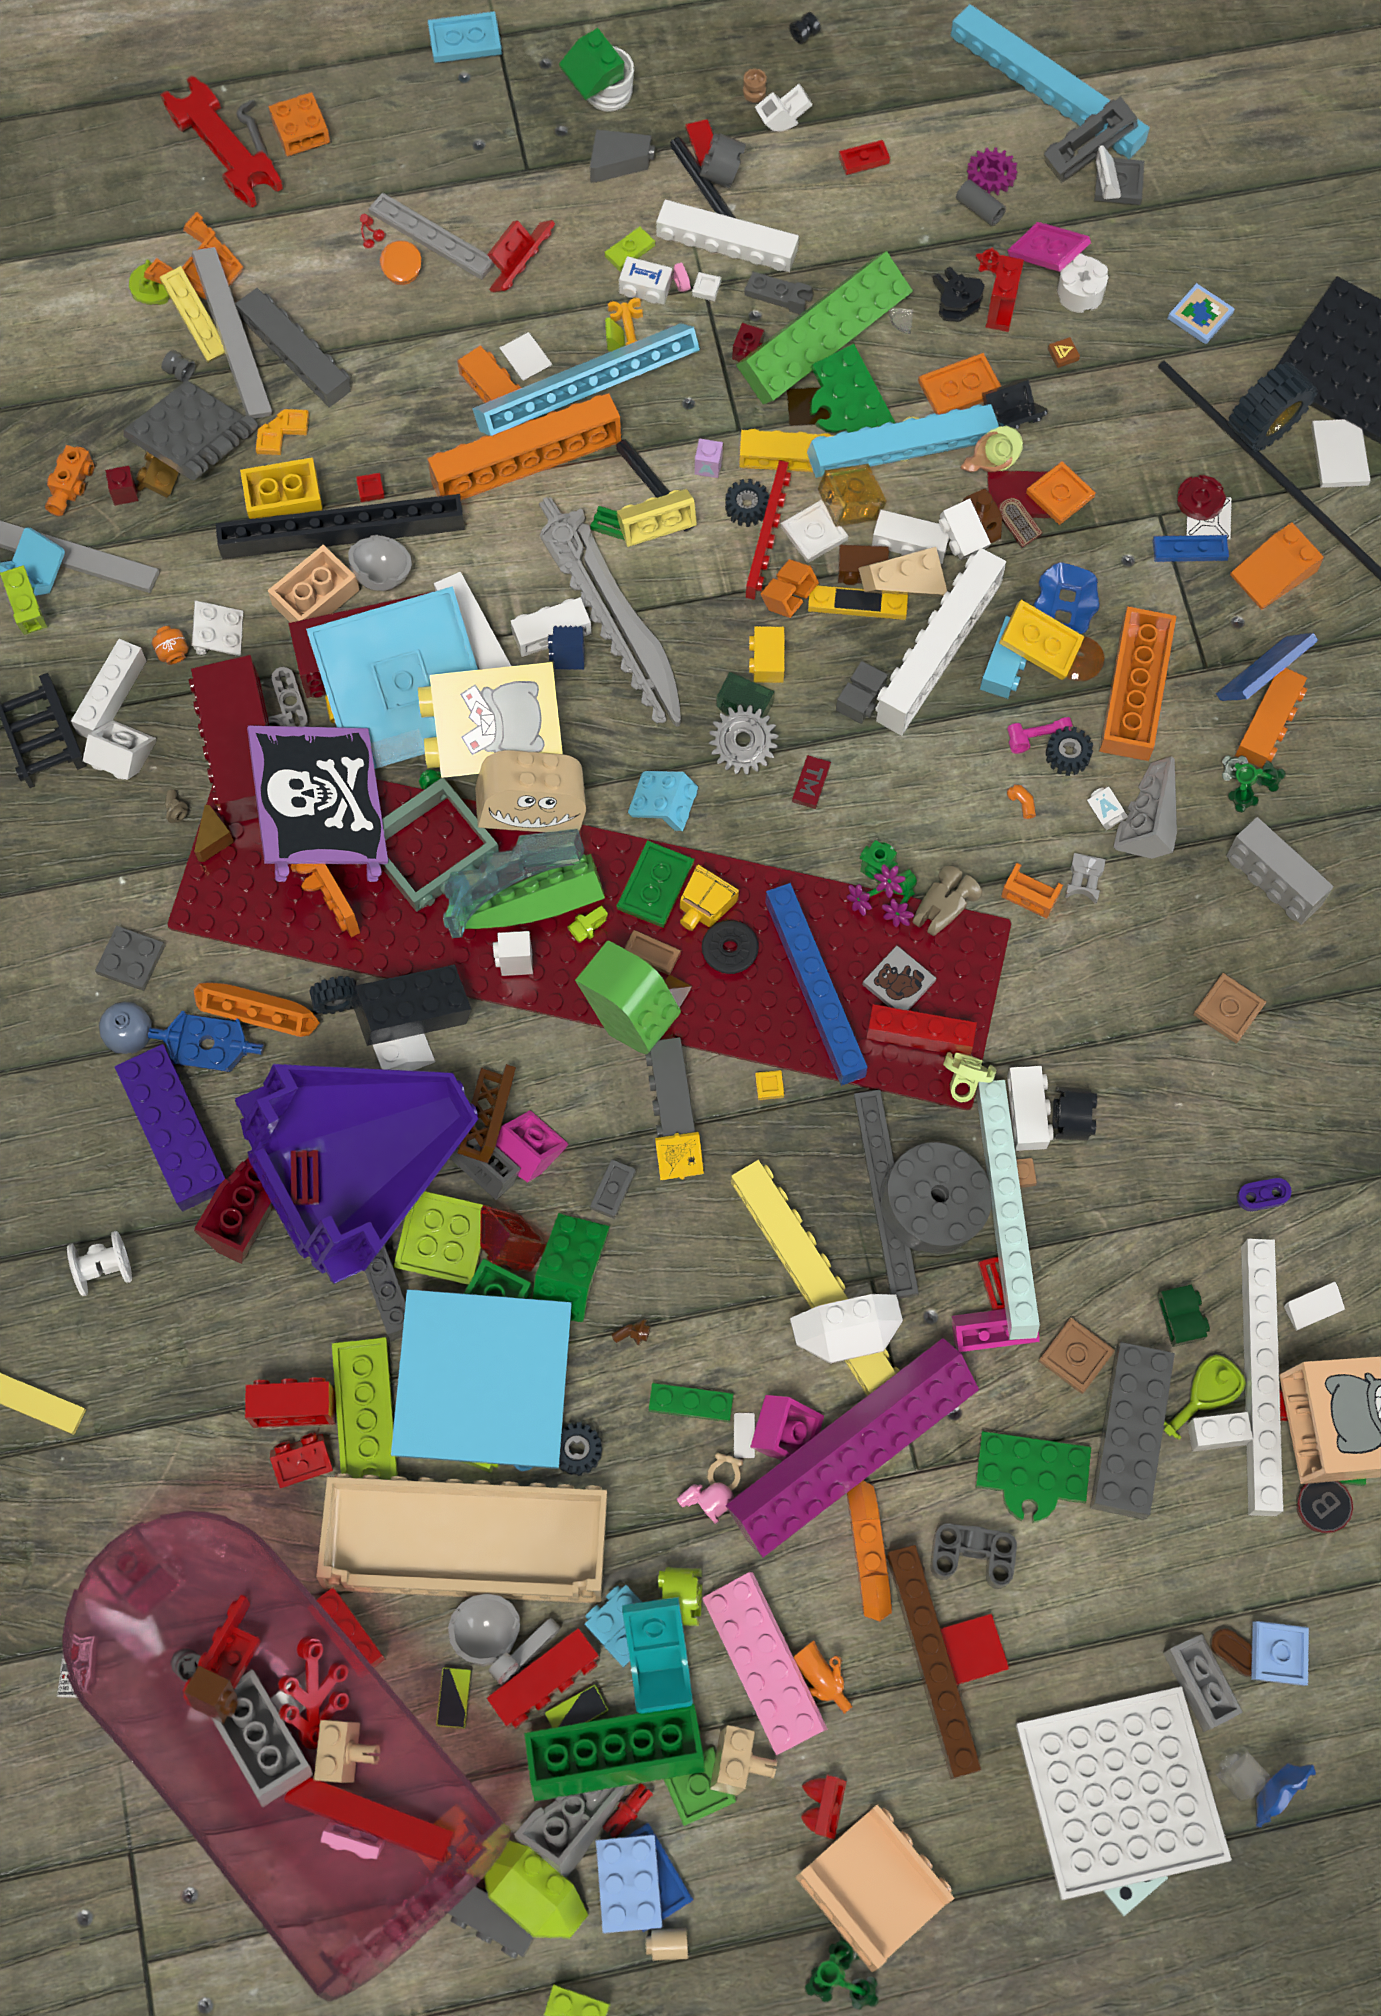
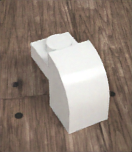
M798 84L781 99L772 92L755 108L765 125L771 130L779 132L797 125L798 121L796 118L813 104L804 89Z

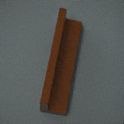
M506 1064L502 1074L481 1068L471 1103L477 1110L478 1119L481 1118L486 1128L478 1131L473 1126L470 1130L471 1134L468 1132L459 1144L458 1154L485 1163L489 1162L496 1146L516 1067ZM487 1079L498 1083L497 1088L488 1090L483 1080ZM486 1098L492 1107L483 1110L478 1101ZM476 1139L481 1147L480 1151L466 1147V1142Z

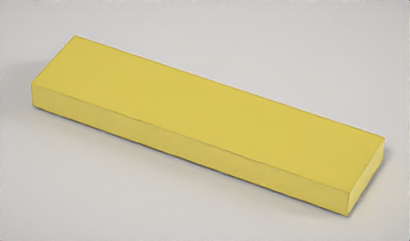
M180 266L160 276L163 286L207 363L225 355L218 331L182 267Z
M0 1373L1 1405L75 1435L86 1412L85 1408Z

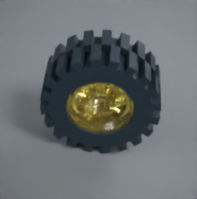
M1285 362L1283 365L1280 364L1275 370L1271 369L1268 371L1264 378L1261 377L1257 380V384L1254 387L1251 386L1247 390L1248 393L1241 397L1240 403L1232 410L1234 413L1229 416L1228 425L1253 451L1264 450L1266 446H1271L1276 439L1282 438L1286 431L1289 432L1295 422H1299L1302 414L1306 413L1309 409L1308 406L1314 402L1317 388L1291 362Z

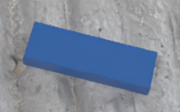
M1227 535L1153 537L1154 562L1227 561L1229 558Z

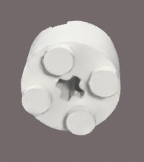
M1083 254L1075 257L1060 274L1057 294L1060 297L1061 304L1068 310L1078 313L1084 312L1087 309H1096L1103 300L1108 281V268L1106 265Z

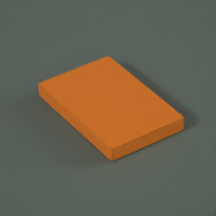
M984 353L918 377V382L934 413L938 415L948 413L954 409L964 410L984 402L982 393L1001 387Z

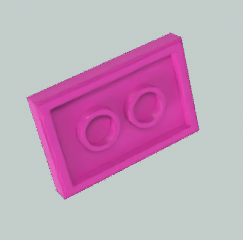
M1037 222L1007 251L1009 257L1024 259L1025 262L1061 272L1091 241L1087 235Z

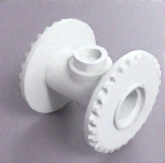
M117 1231L111 1232L113 1247L105 1248L103 1244H94L89 1247L87 1255L79 1257L74 1244L67 1246L71 1273L76 1287L82 1296L88 1295L87 1280L100 1277L102 1273L106 1275L120 1271L126 1283L132 1281L128 1255L121 1236Z

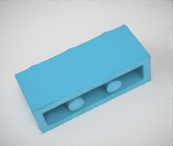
M1008 616L1005 617L980 687V690L1007 699L1010 696L1011 690L1016 692L1021 677L1017 676L1019 669L1024 671L1027 659L999 644L1011 618Z

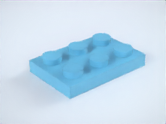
M495 12L428 20L434 63L502 54Z

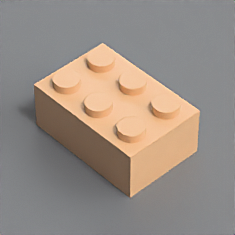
M322 545L268 590L271 604L291 623L332 614L360 590L356 576L332 552Z

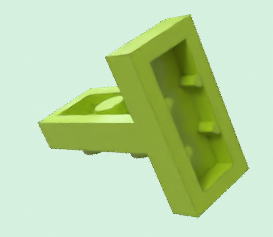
M24 565L1 572L0 575L14 612V619L23 635L48 628Z

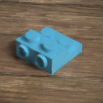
M627 1585L622 1589L616 1586L606 1596L609 1601L602 1608L596 1605L585 1616L588 1619L585 1627L623 1668L630 1663L622 1605L642 1602Z

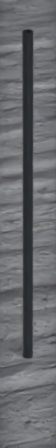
M1165 360L1158 365V368L1381 581V567L1259 450L1257 452L1253 451L1228 425V421Z

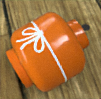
M170 626L159 628L156 631L157 635L152 639V646L158 659L162 662H167L168 665L183 661L189 648L182 631Z

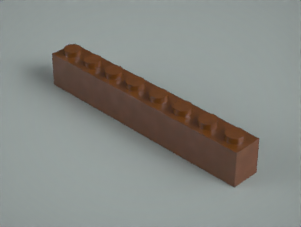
M916 1545L888 1552L886 1556L950 1780L981 1771L980 1763Z

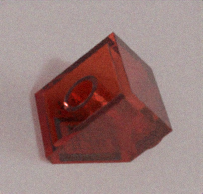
M483 1205L480 1216V1247L487 1254V1259L497 1266L504 1264L514 1270L524 1269L532 1271L544 1253L547 1243L521 1215Z

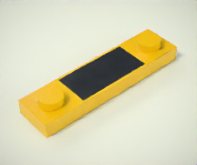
M816 586L809 595L808 611L906 620L908 595L865 592L863 589Z

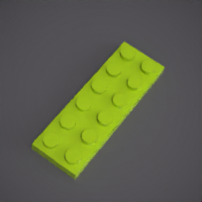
M387 1338L332 1343L341 1474H348L352 1478L363 1479L364 1475H375L381 1480H390L391 1477L398 1476L397 1459L395 1456H391L394 1421Z

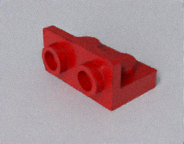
M309 1433L300 1438L301 1441L292 1444L289 1441L275 1445L274 1449L270 1451V1460L280 1488L333 1471L323 1434Z

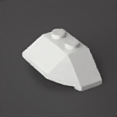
M870 1294L817 1306L790 1318L796 1346L831 1364L884 1352L903 1319L896 1295Z

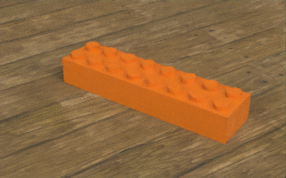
M609 393L597 395L591 400L580 404H572L568 408L557 412H550L544 417L535 420L531 419L495 435L483 436L477 441L460 444L452 450L438 452L432 457L427 458L433 488L437 496L460 494L461 500L613 446L621 441L620 415Z

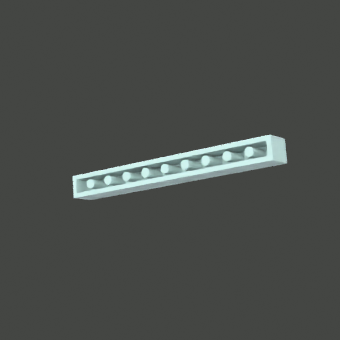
M996 1080L989 1083L978 1082L977 1104L987 1177L991 1188V1207L1009 1340L1037 1338L1040 1324L1005 1080Z

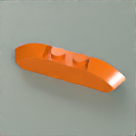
M199 983L193 990L197 1008L206 1013L233 1020L239 1019L241 1022L299 1037L309 1036L320 1024L309 1009L280 997L222 983Z
M861 1481L847 1492L853 1545L864 1616L881 1621L892 1613L889 1579L875 1489L873 1485Z

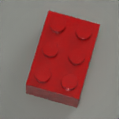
M319 1377L309 1378V1382L298 1383L297 1379H282L281 1383L270 1384L269 1380H255L253 1384L245 1385V1418L253 1428L336 1425L335 1390L329 1381Z

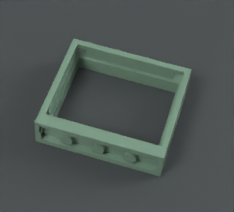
M441 778L382 819L385 840L448 798L483 841L484 845L417 892L414 891L389 858L387 864H379L416 912L426 905L430 907L437 897L450 893L457 883L463 879L471 878L477 869L484 864H491V860L499 854L496 841L485 828H478L477 818L444 778Z

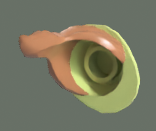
M1009 426L998 427L989 431L976 443L974 455L966 457L960 468L969 472H975L979 468L988 472L1003 471L1010 468L1019 458L1023 449V441L1016 429Z

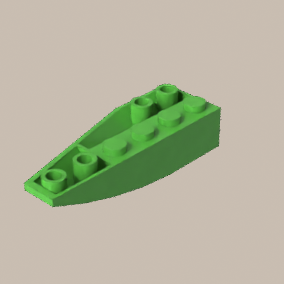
M580 854L573 857L570 862L552 864L545 871L466 907H458L448 914L449 928L479 929L530 923L557 916L604 899V891L592 855L585 856V854Z

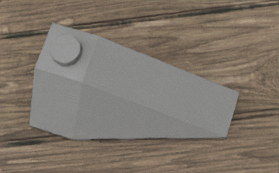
M1171 756L1150 763L1138 787L1140 793L1136 801H1131L1128 806L1130 813L1126 821H1121L1117 828L1114 848L1117 851L1151 859L1173 853L1177 835L1175 759Z
M628 1785L557 1797L556 1801L544 1809L540 1807L534 1811L514 1836L520 1844L532 1848L561 1875L567 1878L583 1858Z

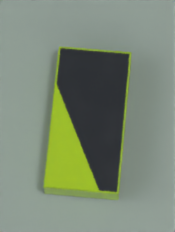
M442 1668L437 1727L465 1729L471 1670Z
M593 1685L545 1712L552 1728L590 1722L608 1712V1709L596 1686Z

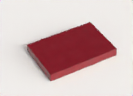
M987 471V491L991 494L996 505H999L1015 493L1032 518H1051L1026 494L1027 488L1048 472Z

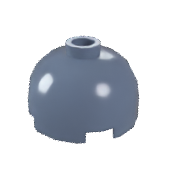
M126 1001L115 1003L102 1014L99 1022L100 1037L107 1048L113 1052L133 1054L143 1049L150 1041L148 1032L149 1028L152 1027V1020L146 1011L137 1004Z

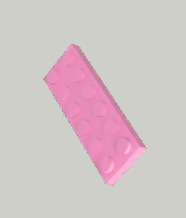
M749 1572L703 1597L702 1599L775 1754H781L827 1730L825 1722L753 1572Z

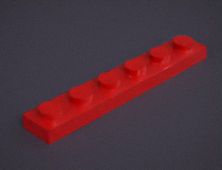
M779 460L746 584V598L755 600L757 591L762 592L765 577L761 576L762 571L767 570L769 566L770 556L767 555L768 549H773L776 535L772 534L773 529H778L781 514H778L779 507L784 508L786 493H783L784 487H789L792 473L788 472L789 462Z

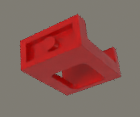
M1000 256L986 328L1009 332L1024 259Z

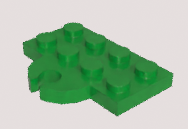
M855 344L812 364L811 369L821 388L815 393L810 402V416L815 415L820 408L827 409L830 414L829 419H820L815 423L818 428L828 433L843 431L850 433L859 431L864 427L875 428L889 422L896 423Z
M982 1431L975 1488L1002 1491L1003 1502L1008 1512L1021 1522L1025 1515L1022 1510V1503L1026 1501L1033 1502L1037 1511L1032 1517V1523L1040 1522L1048 1518L1054 1511L1058 1500L1086 1503L1092 1447Z

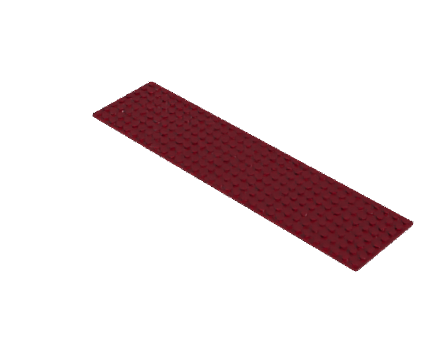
M376 779L382 819L424 791V789ZM213 785L206 805L211 806L229 830L234 842L205 862H200L194 852L199 832L198 828L167 923L168 928L172 931L384 979L455 965L468 998L604 1028L575 980L608 940L624 949L635 930L681 950V954L670 975L692 986L680 1008V1015L660 1040L680 1037L681 1045L684 1047L839 1082L765 903L766 891L791 883L867 1065L866 1077L848 1084L966 1111L972 1109L975 1094L966 1102H959L953 1098L950 1091V1083L954 1072L943 1065L947 1053L867 1039L873 1004L889 1006L862 984L888 954L898 946L936 977L933 985L909 1011L977 1022L973 1049L970 1056L983 1061L1011 929V921L1007 918L964 909L935 936L927 933L932 923L930 919H927L921 927L913 924L915 913L922 902L921 899L911 897L907 902L908 906L905 911L914 914L912 918H907L910 925L905 926L900 922L895 927L893 919H884V915L888 912L882 908V905L891 906L892 899H895L900 904L904 898L903 895L893 893L888 898L886 892L882 891L869 897L867 902L871 905L872 909H865L866 915L863 916L859 909L856 911L852 910L854 902L847 899V895L851 894L849 885L854 886L855 889L857 885L581 825L578 835L485 828L498 844L499 854L491 860L492 863L489 865L484 864L477 869L471 878L461 880L450 893L440 895L430 907L426 905L417 912L382 868L378 881L370 882L367 880V864H326L355 915L360 933L351 937L347 930L342 932L333 910L330 911L323 898L324 895L321 889L316 891H305L302 889L301 886L304 880L311 876L313 872L307 874L292 872L291 864H288L289 874L286 876V881L278 882L275 880V864H264L259 817L228 824L225 816L220 817L218 807L214 804L212 797ZM448 798L385 840L387 857L415 892L484 845L483 841ZM461 798L477 818L476 801ZM647 841L694 859L691 871L664 928L617 910L620 897ZM580 854H585V856L592 855L604 891V899L557 916L530 923L479 929L449 928L448 914L458 907H466L545 871L552 864L570 862L573 857ZM698 865L739 890L738 901L715 924L726 920L738 921L747 925L756 935L758 940L757 957L753 964L742 972L735 974L721 973L713 969L706 962L702 953V940L711 927L699 921L691 931L680 923L686 914L680 908V900ZM862 887V892H869L873 890L871 888ZM602 906L608 913L606 921L593 930V938L589 939L587 937L579 943L569 931L568 926L576 921L575 917L577 915L587 916ZM529 931L532 946L533 974L502 976L501 968L496 967L493 952V942H498V933ZM728 941L723 945V949L728 953L735 952L738 948L736 943ZM656 970L664 981L669 976L663 972ZM959 1083L955 1087V1092L958 1095H966L969 1092L970 1086L966 1083Z

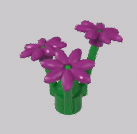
M883 864L881 867L883 874L874 875V878L881 881L877 888L869 892H862L860 884L856 886V889L854 886L849 885L851 894L847 895V899L854 902L852 910L856 911L859 909L863 916L866 915L865 909H872L871 905L867 902L869 897L886 890L888 898L892 896L893 891L896 894L905 895L900 904L895 899H892L891 906L883 904L882 908L888 912L884 915V919H893L895 927L900 922L905 926L910 925L907 918H912L914 914L905 910L908 906L907 902L915 894L913 888L917 884L916 876L910 869L904 870L897 875L898 866H894L889 871L888 867Z

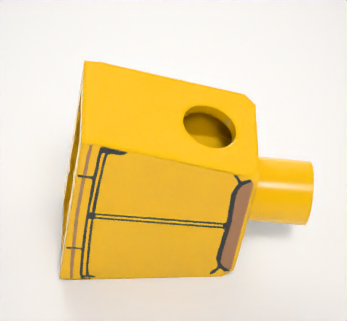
M698 865L680 900V908L686 912L680 923L691 931L699 921L708 927L713 926L738 901L739 890Z

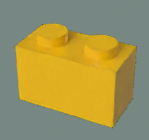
M754 627V636H749V651H754V658H749V673H754V682L783 683L784 627Z

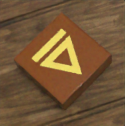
M1071 337L1048 345V351L1057 368L1079 361L1080 355Z

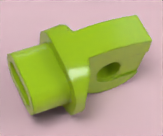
M600 906L587 916L577 915L575 917L576 921L570 924L568 929L579 943L587 937L591 939L593 938V930L606 921L608 913Z

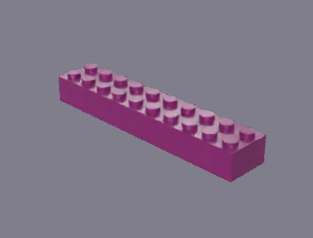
M942 1338L726 1504L727 1509L745 1539L762 1558L979 1391L962 1354Z

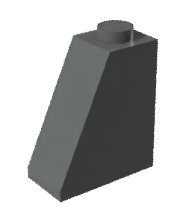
M596 129L590 164V181L596 183L648 170L650 160L655 158V146L651 144V135Z

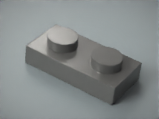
M611 1159L590 1205V1209L615 1219L635 1176L636 1169Z

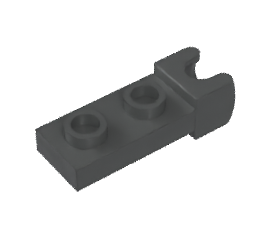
M752 272L744 289L745 296L789 308V312L799 315L806 311L805 301L810 302L813 299V289L810 285L800 282L794 284L757 272Z

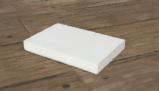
M1346 420L1313 421L1311 428L1321 488L1369 486L1371 480L1362 429Z

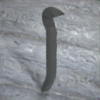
M253 99L238 108L237 118L240 122L247 125L257 153L263 151L268 156L255 120L249 115H244L256 106Z

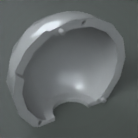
M371 535L369 538L359 540L356 544L351 545L348 552L350 571L356 576L357 581L361 585L373 591L393 589L405 581L412 566L411 556L406 548L396 540L385 536Z
M488 1593L472 1596L462 1602L451 1616L448 1626L450 1643L456 1654L470 1664L484 1667L493 1665L504 1653H510L519 1632L520 1619L513 1604L501 1596Z

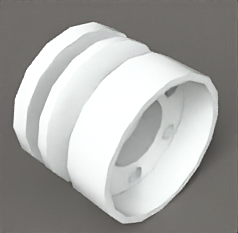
M616 47L613 48L624 61L623 79L588 99L589 103L595 108L603 111H615L623 108L629 102L632 95L633 62L626 52Z

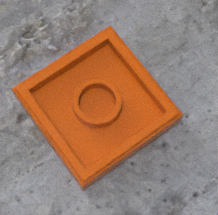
M1063 461L1027 488L1026 494L1059 525L1091 501L1096 494Z

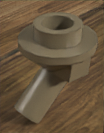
M175 790L167 791L165 801L167 809L166 820L170 823L182 821L186 817L188 809L185 802H179L176 799L177 792Z

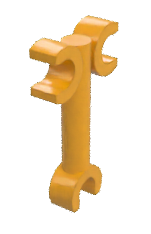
M633 298L629 303H608V311H617L616 313H611L610 318L614 322H618L621 318L623 320L627 339L625 346L638 341L636 340L632 318L638 319L643 317L642 309H634L641 306L640 298Z

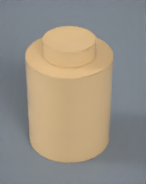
M686 1928L651 1930L652 1936H646V1955L652 1954L653 1961L688 1959Z

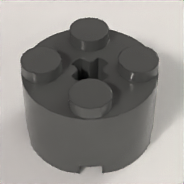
M714 133L710 142L709 152L705 155L701 166L700 176L703 179L729 189L741 162L740 154L744 153L746 143L721 133Z

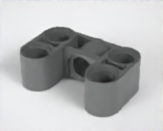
M945 1523L938 1528L934 1536L930 1564L932 1575L939 1580L951 1578L957 1570L959 1556L987 1560V1583L992 1588L1002 1589L1010 1583L1014 1575L1017 1542L1014 1536L1007 1532L989 1530L978 1526ZM944 1531L951 1532L955 1538L954 1543L950 1545L944 1544L940 1534ZM998 1540H1004L1009 1544L1010 1551L1008 1553H1000L997 1550L996 1542ZM940 1559L948 1560L951 1564V1571L947 1573L941 1572L937 1567V1561ZM993 1569H1003L1006 1572V1580L1002 1582L997 1581L993 1577Z

